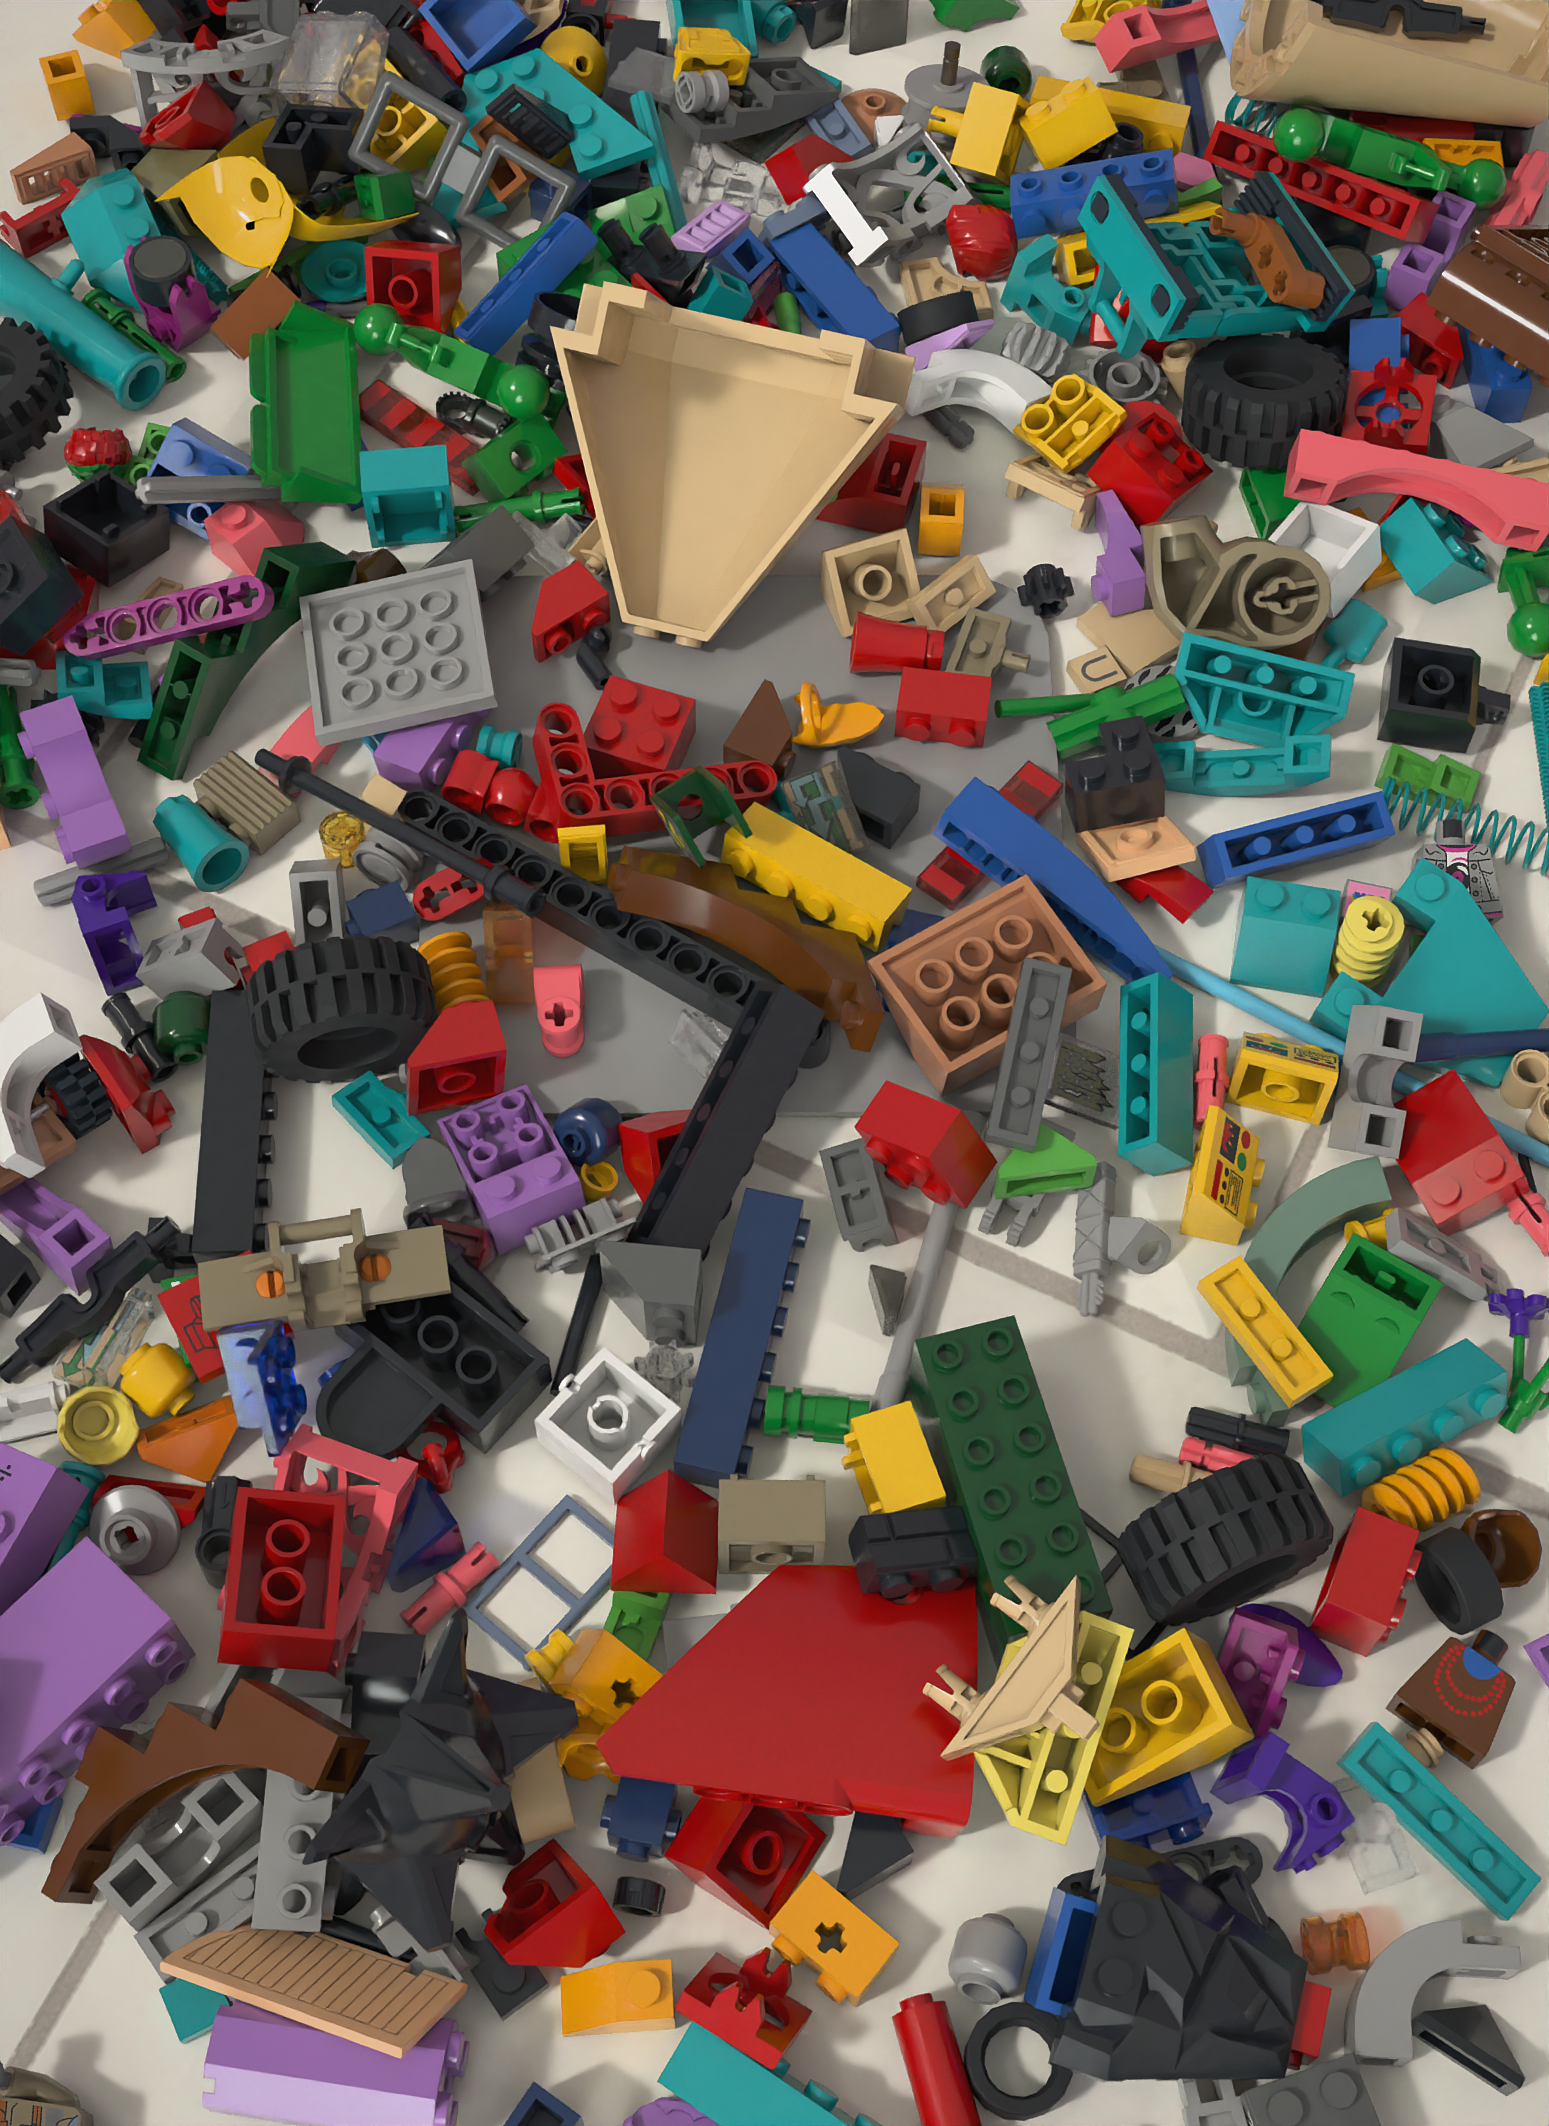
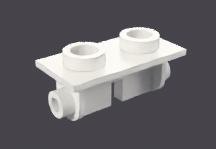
M62 1379L0 1393V1442L5 1443L57 1431V1416L66 1398L72 1395L70 1381Z

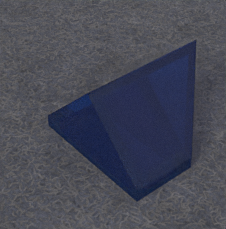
M419 1476L386 1573L392 1591L400 1593L434 1576L439 1571L452 1566L466 1554L458 1522L429 1479Z

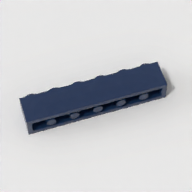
M747 1187L745 1189L673 1461L674 1473L688 1482L719 1489V1479H730V1474L748 1477L754 1447L746 1445L750 1428L759 1430L762 1423L766 1400L759 1399L758 1397L762 1382L770 1384L772 1382L777 1354L770 1352L774 1336L783 1337L789 1308L781 1307L785 1291L794 1293L800 1267L799 1263L793 1262L796 1247L805 1248L810 1230L811 1220L803 1218V1199Z

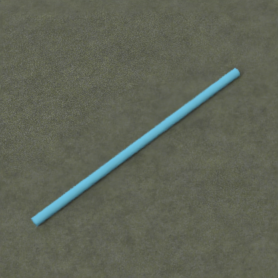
M1153 944L1175 976L1309 1045H1315L1322 1048L1325 1052L1337 1054L1340 1061L1343 1059L1346 1042ZM1398 1069L1393 1079L1392 1088L1409 1095L1425 1086L1426 1083ZM1485 1114L1507 1147L1549 1168V1146Z

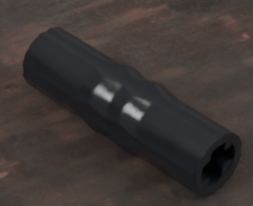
M396 26L389 29L383 35L380 48L382 53L401 72L403 78L456 110L463 112L467 105V96L445 72L443 66L404 27Z

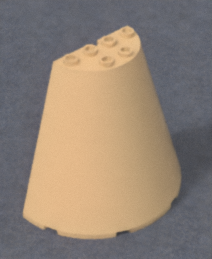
M1244 0L1239 19L1246 21L1241 32L1237 33L1233 42L1230 62L1231 87L1238 92V96L1247 100L1531 128L1540 124L1549 116V1L1423 0L1429 3L1462 7V16L1486 18L1483 36L1459 32L1456 39L1451 40L1437 37L1405 36L1402 33L1403 16L1397 10L1389 13V18L1383 31L1373 32L1354 26L1331 23V14H1323V6L1311 0Z

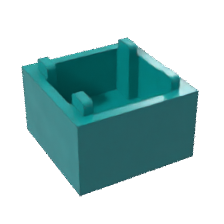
M446 445L359 452L361 493L372 548L451 542L457 537L454 497Z

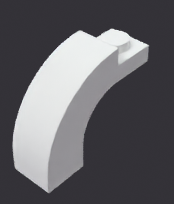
M947 349L933 352L928 367L912 374L904 409L913 417L950 404L973 406L991 414L1014 435L1013 429L1018 424L1021 426V417L1024 411L1032 405L1044 404L1049 400V396L1052 394V387L1031 370L1002 356L972 349Z
M41 992L12 1011L0 1023V1165L28 1178H32L46 1169L30 1118L31 1104L36 1089L49 1071L83 1049L70 1011Z

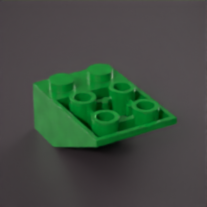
M1353 1233L1297 1327L1334 1375L1329 1384L1313 1393L1312 1396L1335 1408L1388 1380L1444 1283L1358 1234Z

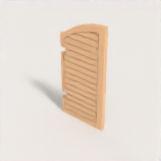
M248 1922L232 1931L218 1930L193 1940L161 1960L160 1963L161 1972L400 2059L463 1997L468 1988L466 1983L426 1969L416 1977V1975L410 1974L412 1965L320 1932H315L307 1939V1937L302 1936L303 1931L251 1929L252 1922Z

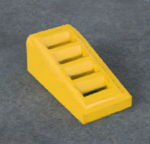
M605 824L557 828L561 866L595 885L607 884L609 870Z

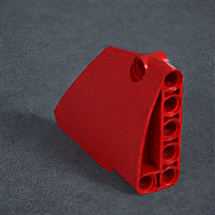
M779 1565L681 1657L595 1744L613 1775L692 1786L694 1794L713 1800L824 1816H849L853 1814V1811L898 1817L901 1818L900 1829L903 1832L954 1838L965 1828L970 1816L975 1755L970 1753L949 1761L940 1757L960 1730L961 1721L931 1697L923 1694V1689L928 1682L950 1695L954 1694V1690L936 1672L942 1664H946L952 1672L977 1691L978 1633L974 1578L966 1577L961 1586L948 1592H934L931 1586L913 1588L911 1592L904 1595L903 1599L884 1598L881 1592L864 1594L861 1591L857 1577V1566Z

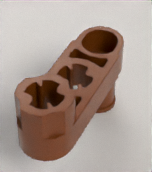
M1221 207L1215 210L1216 215L1223 216V218L1215 215L1211 216L1209 223L1210 232L1216 236L1238 240L1239 244L1244 246L1246 256L1267 295L1273 302L1302 310L1316 309L1323 299L1325 279L1321 273L1304 268L1282 226L1274 218L1251 212L1243 215Z

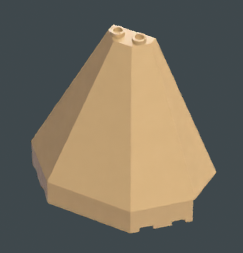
M604 281L603 287L584 283L574 331L550 326L622 622L633 624V633L659 639L660 631L676 634L675 643L701 649L702 641L711 642L906 412L904 407L916 357L877 349L866 339L822 329L820 339L674 307L647 290Z

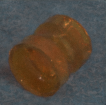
M1359 1912L1341 1913L1336 1920L1325 1921L1320 1916L1303 1917L1301 1919L1300 1941L1304 1960L1308 1962L1307 1970L1311 1976L1329 1974L1333 1967L1344 1966L1349 1971L1366 1970L1369 1967V1941L1363 1918Z

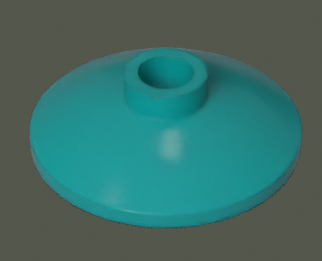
M339 240L315 248L307 255L301 266L303 285L313 296L328 302H350L366 296L364 247L367 245L356 241Z

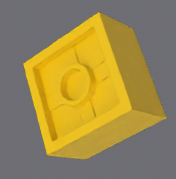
M910 1400L851 1419L850 1433L844 1436V1443L846 1448H848L847 1456L842 1458L841 1463L844 1470L853 1469L869 1515L944 1507L946 1493Z

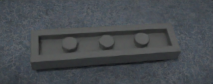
M1029 957L1024 958L984 1137L985 1142L1029 1153L1033 1152L1037 1142L1072 968Z

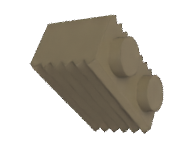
M229 751L227 756H222L220 762H216L214 767H209L207 773H202L200 779H195L193 783L198 799L195 803L199 804L214 821L218 820L221 825H224L227 832L245 843L247 847L250 846L252 850H255L259 856L263 855L301 822L296 801L234 751Z

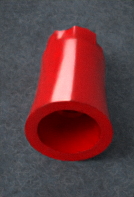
M857 611L852 633L849 673H902L903 666L940 671L943 657L944 631L927 630V626L882 619Z

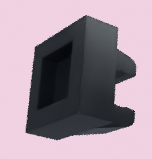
M149 1217L147 1233L164 1218ZM178 1233L158 1251L162 1260L148 1273L153 1283H161L162 1280L173 1278L174 1270L197 1267L191 1252L192 1234Z

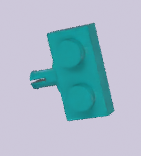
M371 1070L332 1095V1106L392 1169H395L404 1162L406 1152L417 1142L419 1137L431 1138V1133L415 1115L408 1116L406 1109L407 1089L402 1093H398L396 1090L385 1086Z

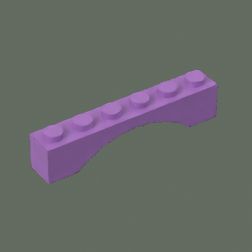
M33 1177L0 1196V1221L78 1296L87 1291L90 1286L87 1281L86 1272L91 1266L114 1250L111 1237L77 1205L55 1195Z

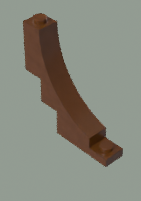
M629 846L623 847L619 862L612 863L608 875V889L613 891L618 910L669 922L711 938L757 963L791 990L826 1012L823 1019L839 1021L841 1028L845 1030L852 1050L871 1051L886 1013L853 932L801 924L792 898L739 889L730 864L705 860L707 864L699 868L686 856Z

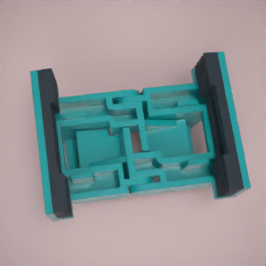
M1256 171L1254 173L1256 178L1249 180L1251 185H1246L1244 187L1245 193L1241 192L1238 195L1240 200L1236 199L1233 202L1236 207H1230L1228 210L1243 215L1251 212L1271 217L1282 226L1304 268L1321 273L1325 279L1323 299L1316 309L1302 310L1275 303L1269 298L1263 285L1249 286L1245 277L1253 267L1244 252V246H1241L1238 240L1213 235L1209 229L1210 221H1190L1187 227H1184L1180 222L1145 223L1136 209L1138 202L1119 174L1097 176L1077 218L1086 232V246L1100 266L1092 295L1088 301V307L1093 314L1100 316L1117 342V352L1123 359L1132 358L1139 353L1147 339H1156L1157 342L1177 341L1178 338L1212 337L1214 332L1220 337L1248 336L1250 334L1299 330L1300 327L1305 332H1324L1356 290L1274 172ZM1121 289H1123L1119 298L1122 306L1119 312H1117L1113 302Z

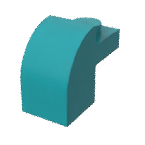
M711 265L695 290L687 310L742 321L752 306L753 299L746 282Z

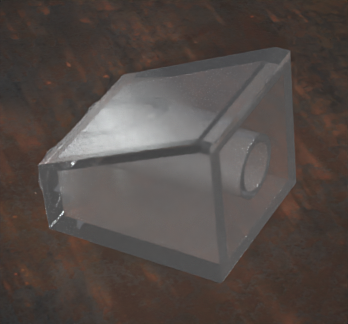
M318 11L317 14H301L271 78L269 89L285 105L289 103L363 109L365 115L380 78L384 73L390 33L373 14L364 11H355L353 15H337L330 11Z

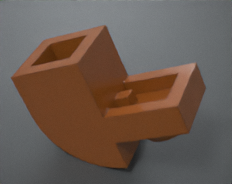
M488 114L469 130V133L482 152H484L491 136L498 134L543 160L542 156L533 151ZM500 155L487 185L498 202L501 203L514 199L535 181L538 176Z

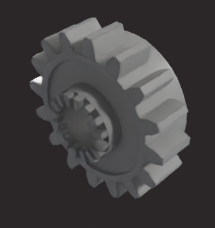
M1116 348L1104 352L1099 351L1098 356L1094 360L1089 358L1086 360L1084 370H1079L1078 376L1100 388L1120 406L1133 401H1150L1165 407L1168 378L1161 377L1162 366L1156 365L1150 355H1146L1141 351L1129 359L1121 358Z

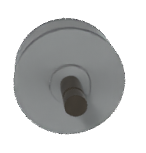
M955 41L945 43L943 64L922 66L914 69L906 76L904 90L909 97V101L903 106L901 115L905 117V126L909 124L914 125L919 122L928 128L929 118L945 122V120L931 115L935 105L964 114L973 82L990 86L987 80L980 74L958 66L960 43ZM931 132L937 143H956L957 138Z

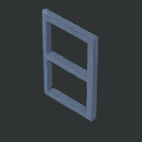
M567 1494L474 1593L468 1602L462 1606L467 1613V1617L520 1662L528 1672L531 1671V1668L524 1658L527 1652L477 1609L510 1573L520 1565L571 1608L535 1648L541 1649L548 1643L549 1635L559 1628L565 1633L611 1582L612 1564L587 1592L578 1599L528 1556L567 1512L572 1514L613 1549L614 1533Z

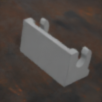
M216 917L153 940L135 976L162 1000L168 994L177 991H192L199 994L200 997L212 994V991L225 990L237 985L240 975L234 966L226 961L224 951L227 950L231 957L235 959L243 958L245 954L241 945L222 928L223 923Z

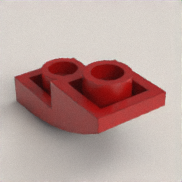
M1178 865L1114 881L1139 904L1151 896L1182 924L1203 906L1214 893L1204 882Z

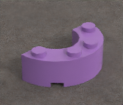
M71 695L19 713L26 731L17 735L27 760L36 757L49 792L41 794L50 820L59 818L62 824L61 827L55 828L54 831L66 864L76 861L80 870L133 851L73 696Z

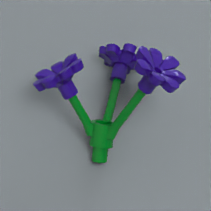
M1513 1288L1506 1290L1507 1296L1500 1293L1488 1294V1306L1490 1314L1506 1316L1510 1319L1509 1336L1514 1338L1513 1369L1509 1388L1511 1394L1507 1398L1508 1408L1497 1423L1515 1434L1525 1418L1531 1420L1538 1410L1542 1411L1549 1406V1392L1541 1391V1388L1549 1378V1357L1531 1383L1524 1379L1525 1339L1530 1337V1320L1544 1319L1545 1313L1549 1312V1298L1538 1294L1529 1295L1527 1298H1524L1525 1293L1522 1289Z

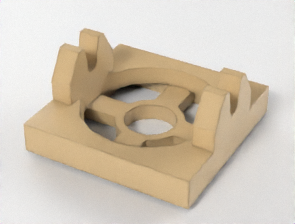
M1039 453L1009 463L1004 475L1005 478L1009 479L1006 496L1016 500L1017 497L1021 498L1028 488L1074 510L1070 527L1081 531L1082 528L1086 529L1096 511L1097 493L1103 492L1088 475L1076 469L1063 474Z

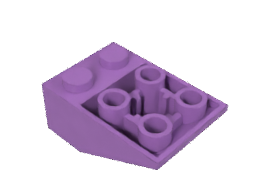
M527 1084L437 1120L449 1151L453 1154L458 1169L465 1180L466 1189L473 1198L481 1223L492 1237L498 1256L526 1245L524 1236L531 1234V1228L535 1226H540L555 1219L559 1230H561L558 1219L561 1215L566 1217L570 1226L575 1224L572 1211L578 1209L583 1220H585L581 1208L585 1207L586 1203L580 1180Z

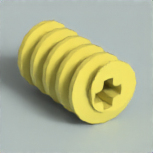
M1365 895L1355 899L1348 906L1333 946L1329 973L1334 981L1342 971L1369 989L1377 987L1385 979L1405 928L1402 914L1389 900L1379 896Z

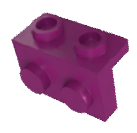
M1235 1607L1216 1661L1255 1736L1253 1739L1267 1734L1269 1728L1279 1729L1287 1706V1698L1281 1696L1287 1680H1297L1304 1662L1305 1650L1299 1648L1297 1628Z

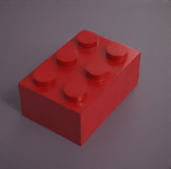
M238 1486L231 1526L217 1663L328 1672L336 1639L346 1497Z

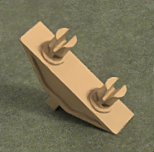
M1077 1574L1057 1601L1051 1604L1043 1601L1017 1581L1013 1575H1009L1004 1582L1022 1601V1604L1018 1605L998 1593H994L990 1604L998 1607L1029 1631L1027 1641L988 1692H984L981 1695L952 1672L946 1664H942L936 1672L954 1690L953 1695L942 1691L928 1682L926 1683L923 1694L931 1697L961 1721L960 1730L940 1757L949 1761L1040 1730L1043 1727L1056 1734L1062 1724L1066 1725L1085 1741H1088L1094 1734L1100 1723L1078 1705L1085 1692L1075 1685L1081 1581Z

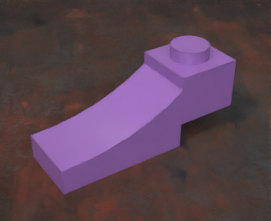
M1113 489L1097 493L1095 528L1101 538L1105 554L1097 556L1096 575L1091 577V588L1095 599L1098 602H1103L1112 617L1143 609L1146 575L1143 571L1142 538Z

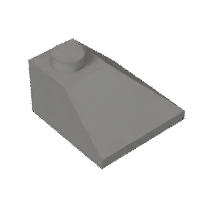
M1435 395L1427 454L1418 455L1436 459H1448L1459 464L1490 469L1534 447V439L1467 404L1451 399L1448 395ZM1421 405L1413 409H1421ZM1409 423V424H1410V429H1411L1415 424Z

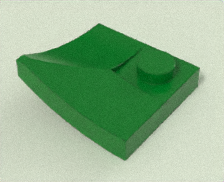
M662 184L588 211L592 231L598 238L596 250L606 260L612 254L602 239L598 237L597 231L605 222L612 218L615 221L618 219L621 221V225L635 245H644L640 242L639 235L646 227L653 223H657L658 226L662 224L670 239L677 232L667 191Z

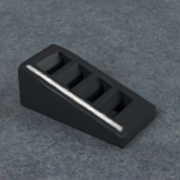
M514 83L485 107L489 116L547 160L554 157L574 139V132L568 114ZM518 103L521 104V105H520L517 109H515L512 113L509 112V111H510L512 108H514Z

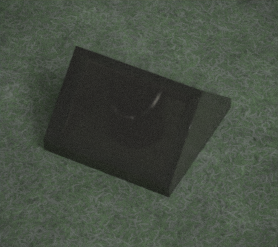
M851 0L849 54L858 56L906 44L909 0Z

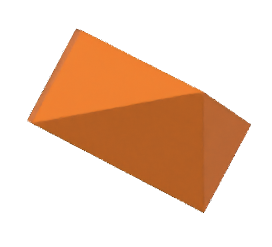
M232 1394L140 1429L136 1443L141 1459L204 1483L211 1481L241 1421Z

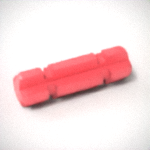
M1189 1436L1182 1443L1179 1453V1464L1182 1465L1184 1461L1191 1462V1467L1197 1469L1199 1466L1205 1467L1206 1472L1214 1473V1471L1224 1467H1232L1240 1461L1253 1458V1455L1214 1443L1212 1448L1205 1446L1206 1441Z

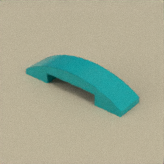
M1331 734L1285 736V747L1197 751L1195 741L1153 743L1165 776V790L1179 793L1223 797L1263 795L1304 787L1330 777Z

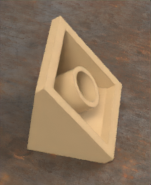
M906 528L822 551L820 591L842 637L852 636L857 611L897 622L913 618L906 602L921 590Z

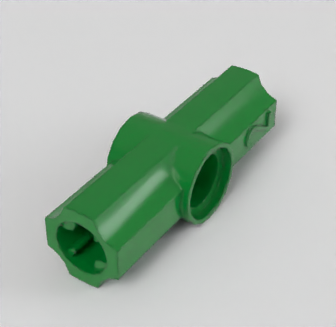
M1169 673L1127 691L1120 686L1106 688L1092 698L1089 706L1049 721L1046 725L1055 741L1057 755L1063 760L1098 746L1099 723L1142 715L1146 726L1187 709L1177 679L1172 673Z

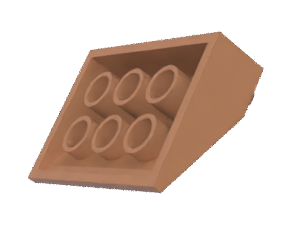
M1027 874L871 958L867 962V966L915 1061L940 1097L947 1095L1000 1065L1021 965L1025 957L1072 968L1060 1030L1097 1010L1100 1005L1107 983Z

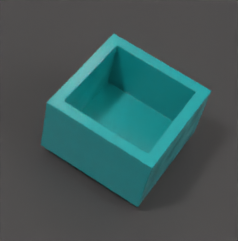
M750 0L666 1L674 51L678 42L679 27L719 28L728 30L732 37L737 38L750 51V59L758 58L759 53Z

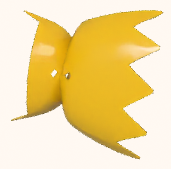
M274 117L267 118L241 133L218 153V160L195 170L155 200V202L180 197L193 222L222 253L247 267L264 269L271 265L266 278H268L289 235L303 241L342 240L376 234L391 229L419 214L417 212L395 219L379 221L366 218H343L346 205H343L342 209L332 216L323 215L315 221L310 219L296 207L297 203H301L298 198L307 193H288L276 175L266 168L262 145L275 125L276 120ZM255 221V229L247 230L246 224Z

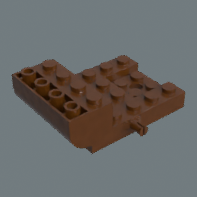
M1479 223L1470 236V239L1474 241L1464 246L1451 260L1425 303L1436 309L1434 316L1440 321L1453 327L1460 324L1470 330L1469 338L1475 343L1491 349L1493 345L1505 352L1506 354L1503 359L1510 365L1524 371L1529 367L1541 376L1538 381L1549 388V225L1483 226V224Z

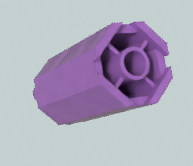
M230 1996L227 1997L233 2002V2005H220L216 2013L204 2063V2078L215 2079L214 2093L203 2092L202 2106L210 2112L297 2126H456L458 2101H453L452 2088L454 2077L463 2078L465 2075L470 2042L464 2041L465 2033L460 2032V2026L456 2020L441 2018L400 2059Z

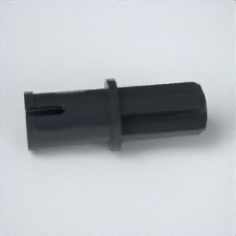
M1196 1406L1191 1407L1185 1424V1433L1188 1436L1229 1446L1233 1450L1238 1451V1449L1259 1455L1273 1454L1277 1456L1278 1454H1285L1290 1436V1430L1288 1429L1283 1430L1245 1420L1246 1414L1240 1413L1237 1418Z

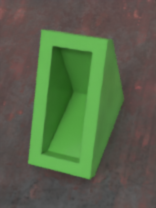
M1040 1122L1037 1142L1033 1152L1029 1153L1013 1149L998 1168L994 1186L995 1200L1092 1187L1097 1168L1096 1158Z

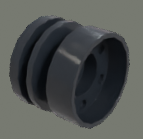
M541 291L535 293L528 317V325L536 333L523 335L521 341L523 350L518 351L515 366L520 364L535 366L544 373L550 388L566 392L550 326L574 331L581 298L554 291Z

